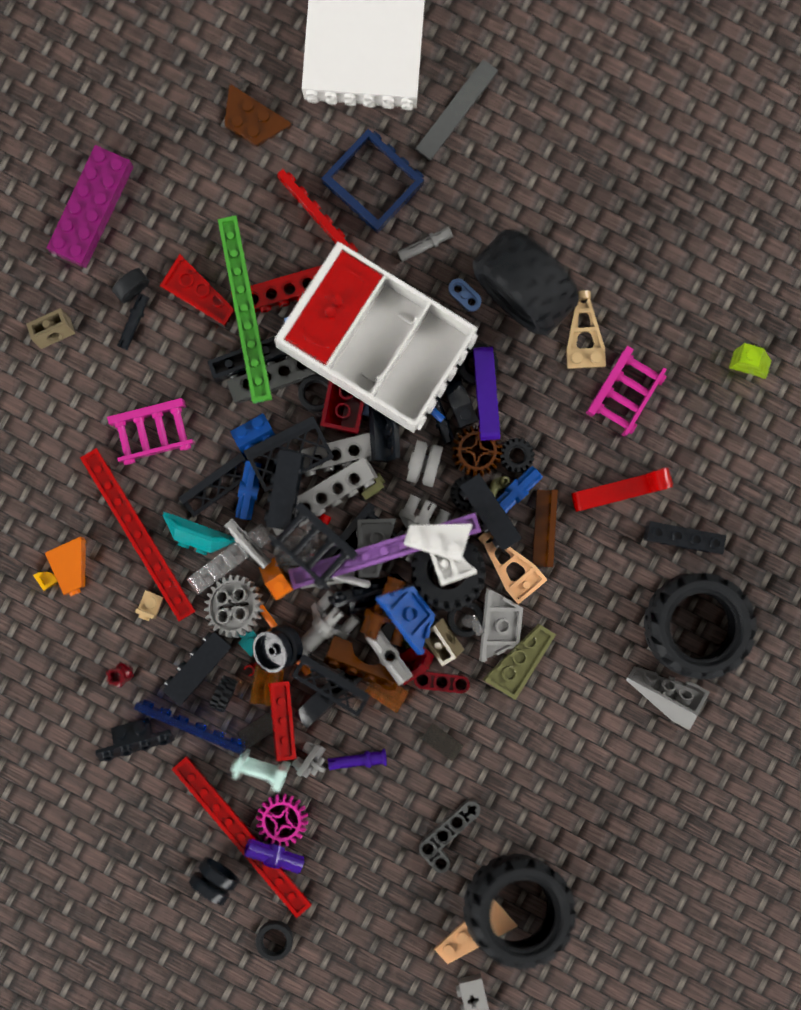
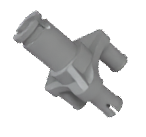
M410 494L399 516L405 528H407L405 533L407 534L410 525L441 524L447 522L451 514L440 509L434 523L430 524L429 520L437 505L432 503L430 509L427 510L430 502L425 500L419 516L416 515L415 517L413 514L421 499ZM415 553L409 554L406 560L412 563Z
M327 590L318 602L315 601L311 605L313 615L312 627L301 637L303 645L302 655L305 654L310 657V653H313L326 639L329 640L334 635L346 640L351 635L350 632L361 622L360 618L353 613L342 625L337 624L336 622L344 616L342 611L335 616L339 610L338 607H334L329 614L326 613V609L331 605L328 597L334 595L330 590Z

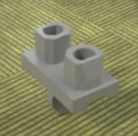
M306 742L302 750L308 754L307 758L303 760L301 757H297L292 763V766L297 770L296 774L305 778L310 773L315 776L318 770L323 773L326 770L322 766L325 759L321 757L326 749L323 746Z

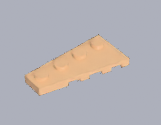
M494 899L490 918L493 930L499 937L518 927V924ZM465 921L434 948L447 964L479 948L469 934Z

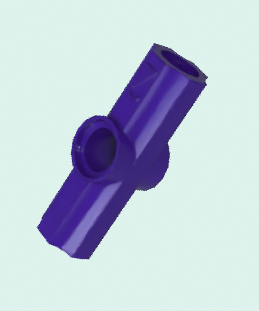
M249 839L244 849V856L261 861L265 866L271 868H282L299 874L304 865L303 856L285 851L284 847L276 844L268 845Z

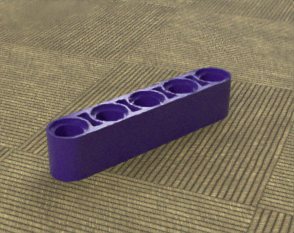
M493 346L473 348L480 441L500 440Z

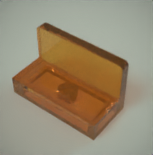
M259 665L255 666L250 696L251 704L271 706L269 683L283 681L284 669L276 673H269Z
M369 683L365 689L366 693L395 713L399 711L409 694L401 686H398L395 691L385 690L376 683Z

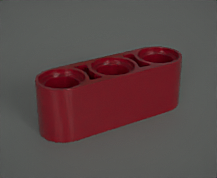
M425 671L422 674L428 677V682L424 685L417 682V677L414 679V683L418 688L426 690L465 693L470 687L467 677L459 674ZM439 677L447 679V684L444 687H439L436 684ZM464 679L466 681L465 688H456V681Z

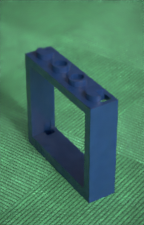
M367 129L321 179L322 183L378 234L424 185V176L417 169L413 170L409 166L410 163L403 156L399 157L395 154L396 150L390 144L386 145L383 143L381 136L376 131L371 132ZM368 140L415 181L379 220L333 179Z

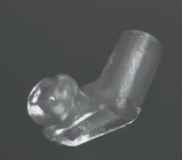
M465 615L463 617L462 624L465 627L472 628L477 636L485 632L476 616Z

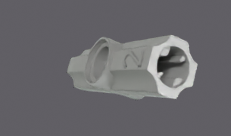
M381 629L377 640L366 637V640L379 657L380 663L386 667L398 686L413 677L400 658L398 650L391 645ZM386 652L393 654L394 660L387 661L384 654Z

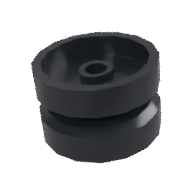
M288 625L275 626L261 632L254 639V657L258 665L269 673H276L299 662L302 657V640L299 634Z
M204 857L198 866L200 872H195L192 875L189 884L205 899L217 905H224L230 896L228 890L233 891L240 880L234 872L220 862Z

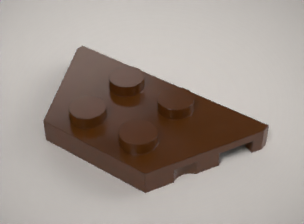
M232 84L229 85L224 123L226 128L258 147L265 143L267 139H272L277 136V133L292 126V123Z

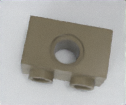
M61 308L26 324L31 340L40 349L75 334L70 317Z
M443 618L431 625L429 638H426L425 642L441 666H444L457 658L464 648Z

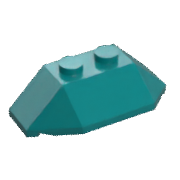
M163 512L164 520L173 539L178 541V546L189 549V546L197 548L196 552L207 555L208 552L214 553L236 543L234 541L235 538L231 535Z

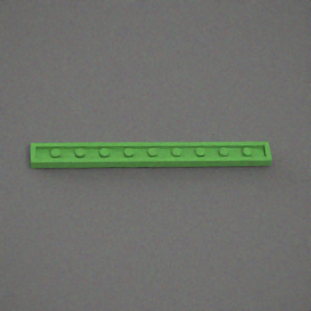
M236 215L218 219L252 402L254 404L272 400L238 219Z

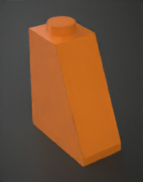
M78 537L45 552L63 595L70 594V597L81 593L80 589L85 587L86 540L84 537Z
M275 557L271 559V562L264 569L259 567L264 583L275 600H280L294 591L291 580Z

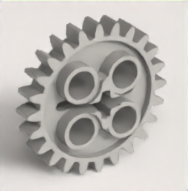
M229 575V579L222 577V582L216 581L217 588L211 586L213 593H207L210 600L204 603L208 604L209 607L205 608L204 611L209 612L205 618L211 619L208 625L214 626L213 631L229 638L232 636L239 638V634L246 636V631L252 632L251 625L258 626L255 620L262 619L258 613L264 612L263 609L259 608L264 602L259 601L263 594L257 593L260 588L254 586L255 582L249 581L247 577L242 578L240 575H236V577ZM242 592H244V596L241 599L240 595ZM249 603L248 606H244V607H243V606H236V604L244 605V604ZM222 606H228V607H229V606H235V607H232V609H230V608H223V609H220V610H219V608L222 607ZM245 611V616L242 619V612ZM227 613L228 616L227 620L225 621L224 616Z

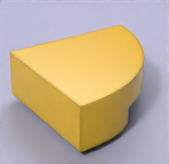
M38 572L33 575L43 591L57 583L54 573Z

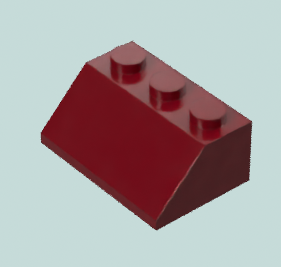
M329 381L320 426L358 435L364 402Z

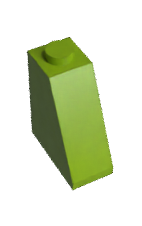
M744 343L734 350L729 368L766 379L772 360L764 348Z

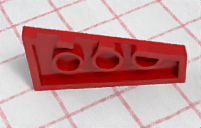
M179 254L160 287L226 326L235 309Z

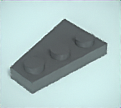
M396 518L357 520L358 549L391 539ZM383 563L360 569L359 578H379Z

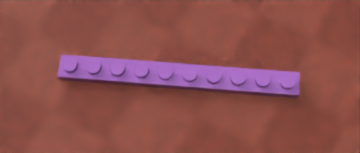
M475 513L437 524H472L469 536L481 532ZM407 534L356 549L355 551L360 556L355 561L351 558L346 560L331 578L422 550L404 545ZM340 555L320 560L311 570L321 577ZM302 567L288 570L294 590L314 584L315 579Z

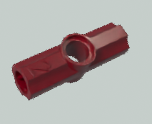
M119 662L115 668L107 672V682L112 686L115 685L121 688L134 677L133 668L130 665Z

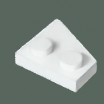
M430 553L441 586L477 574V570L463 557L461 562H457Z

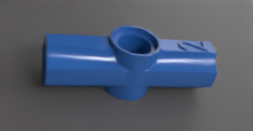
M245 461L235 512L236 518L245 520L252 519L254 503L257 500L259 479L249 461ZM255 462L257 467L262 468V463Z
M533 466L529 467L518 479H515L504 490L505 492L497 498L505 513L527 496L529 491L543 478L541 473Z

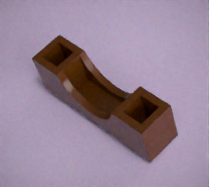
M334 635L323 660L324 663L333 669L339 668L344 670L348 675L359 676L368 683L379 684L385 690L395 691L398 684L385 666L381 663L377 665L363 663L356 657L352 642ZM388 657L386 660L390 662L394 659Z

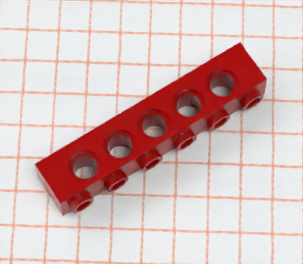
M322 265L251 285L252 296L259 298L258 303L254 305L255 312L261 311V313L271 311V307L278 305L279 307H285L295 300L299 302L307 290L303 287L304 283L312 281ZM288 286L295 287L293 294L285 293ZM271 291L277 293L276 298L273 300L267 298V294Z

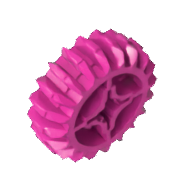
M286 793L283 794L282 799H280L279 794H276V801L270 796L268 798L270 804L264 801L262 805L265 809H258V812L262 815H257L256 820L262 822L257 823L256 827H263L259 834H267L264 837L265 841L270 837L272 839L270 844H274L276 840L278 841L277 845L281 846L282 841H284L287 847L289 846V840L293 844L297 842L295 836L299 839L302 838V834L299 831L306 832L307 829L302 825H308V820L303 819L308 817V813H301L306 807L305 805L298 807L301 802L299 799L295 803L292 802L294 799L293 795L287 800ZM277 805H286L282 812L269 811ZM291 808L298 817V823H295L289 816ZM286 812L285 820H287V822H283L280 828H278L280 823L279 820H277V818H281ZM267 817L275 823L274 832L267 824ZM283 828L295 829L290 834L279 835Z

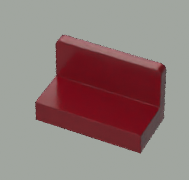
M411 646L399 654L413 677L403 683L404 686L429 669L434 655L423 647L425 649L423 655H417Z

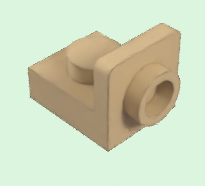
M145 590L140 605L135 611L139 614L138 617L149 621L150 618L156 619L164 597Z

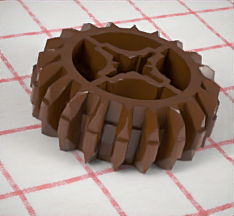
M479 425L477 431H474V427L470 426V433H468L466 428L463 429L465 436L458 433L457 437L460 441H453L458 447L451 448V451H457V454H453L452 458L459 459L454 463L455 466L461 463L462 466L459 468V471L466 468L465 475H469L471 470L473 471V477L477 475V471L480 472L481 477L484 476L483 470L490 474V466L493 469L497 468L494 461L497 463L501 462L496 456L503 455V452L497 451V449L503 447L502 444L496 445V442L499 440H488L492 446V450H489L481 444ZM475 436L473 446L462 447L466 439ZM478 442L479 450L483 453H479V456L477 457L476 461L475 453L471 450L472 448L475 449ZM461 453L472 457L473 466L465 462ZM492 456L489 463L478 467L480 457Z

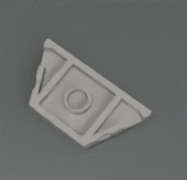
M486 588L479 655L481 662H486L487 658L496 654L500 655L507 649H513L520 642L523 607L490 588Z

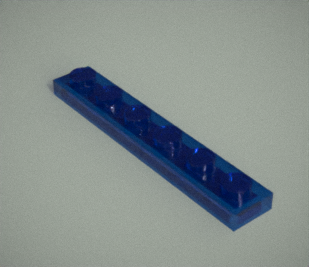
M144 699L143 702H136L134 707L136 711L241 755L246 748V745L242 744L243 741L238 738L232 737L229 739L224 736L225 733L214 729V731L206 729L207 725L196 722L194 724L189 722L190 718L179 714L175 716L171 714L172 711L165 707H161V709L156 708L151 701Z

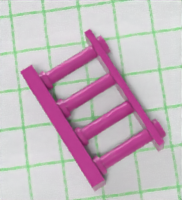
M629 346L623 350L586 412L591 417L596 413L598 415L602 414L624 427L623 436L634 432L637 427L636 420L657 385L661 386L667 377L664 375L667 370L666 368H662L657 373L634 359V356L631 355L634 349ZM624 365H631L654 379L650 388L647 389L624 375V372L621 371ZM621 381L644 395L640 405L615 392L612 387L614 382ZM605 397H610L634 411L635 413L631 420L628 422L605 408L604 404H602Z
M180 398L108 416L109 425L115 426L118 429L124 456L117 458L118 462L129 465L136 463L135 459L179 448L180 451L191 449V445H195V441L193 439L187 440L181 416L182 409L186 408L185 400ZM171 412L173 414L180 442L168 443L162 419L163 413ZM151 416L152 419H155L161 447L150 449L144 426L145 418ZM131 421L136 423L143 450L134 454L131 453L125 429L126 423Z

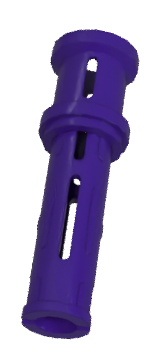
M385 748L382 751L370 752L368 750L364 754L328 758L329 771L358 766L371 768L373 765L381 764L387 766Z

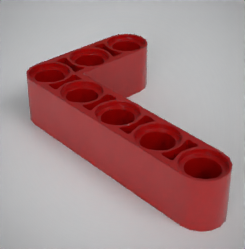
M664 468L645 475L571 493L575 511L578 512L674 486L669 468Z

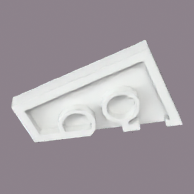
M472 524L410 525L404 545L461 562Z

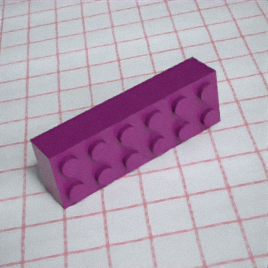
M97 145L94 146L48 243L47 249L51 253L87 268L134 167L130 160Z

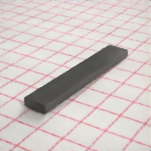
M484 59L481 61L415 148V151L431 162L496 76L498 70Z

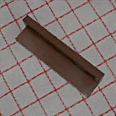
M536 490L532 563L538 567H553L558 490Z

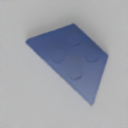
M408 586L377 596L375 598L416 654L423 655L425 651L423 645L425 639L429 638L430 627L433 624L435 614L415 587Z

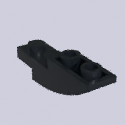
M344 670L337 674L355 686L363 680L359 676L346 674ZM328 682L322 688H327ZM331 689L334 698L340 699L345 696L343 689ZM316 692L294 715L308 729L336 703Z

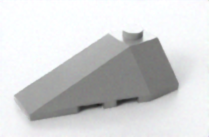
M635 666L626 679L669 719L688 730L691 729L710 693L692 682L675 681L674 677L664 678L658 676L656 672Z

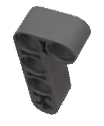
M475 799L465 800L420 841V854L436 872L444 873L450 866L449 857L442 848L479 816L480 806ZM468 805H470V806H474V805H475V807H474V808H475V811H474V812L469 811V812L466 814L467 819H465V817H464V815L461 813V811H463V813L465 814V813L468 811V807H467ZM453 818H461L462 823L459 826H454L451 823ZM444 830L448 835L445 839H440L437 837V833ZM427 843L433 845V849L430 852L423 850V846ZM444 858L446 864L441 867L437 866L436 860Z

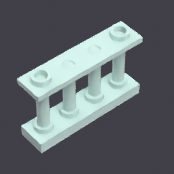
M246 749L244 753L241 752L239 759L234 760L231 769L234 772L233 778L237 779L241 773L265 779L273 784L272 790L280 792L286 781L291 762L285 760L282 764L274 765L249 757L250 749Z

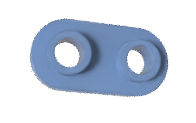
M454 279L450 282L449 294L465 310L474 312L480 308V295L464 280ZM460 287L461 292H455L454 288ZM471 299L475 301V304L472 306L468 304V301Z

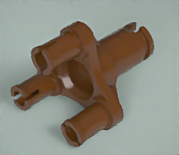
M388 576V582L385 584L382 595L402 589L406 582ZM376 603L374 606L365 609V618L360 632L365 633L367 638L377 640L381 625L384 622L394 623L379 603ZM395 626L390 643L402 646L404 636Z

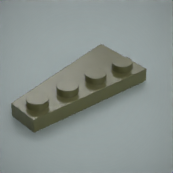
M538 624L482 680L516 700L556 634Z

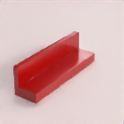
M287 680L269 683L275 758L277 762L296 759L290 684Z

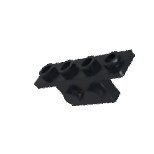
M388 574L384 578L371 580L370 587L368 588L353 586L349 590L336 592L328 597V601L334 607L347 604L348 612L353 614L378 603L375 598L382 595L385 584L388 582V576L402 581L404 579L398 574Z
M149 718L111 728L113 745L95 751V754L100 761H111L119 756H129L133 752L146 751L158 745H167L175 741V738L170 730L152 734L151 722Z

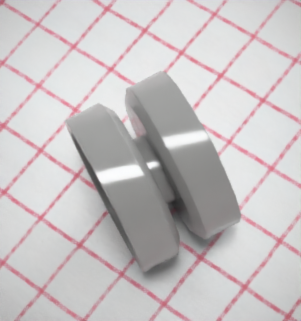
M417 440L414 452L412 451L406 481L418 482L422 472L424 473L423 485L433 488L443 447L433 445L429 455H425L427 443Z

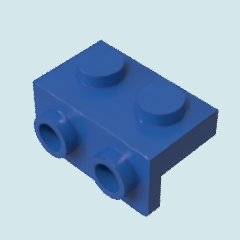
M264 413L230 431L244 457H246L244 450L275 435Z

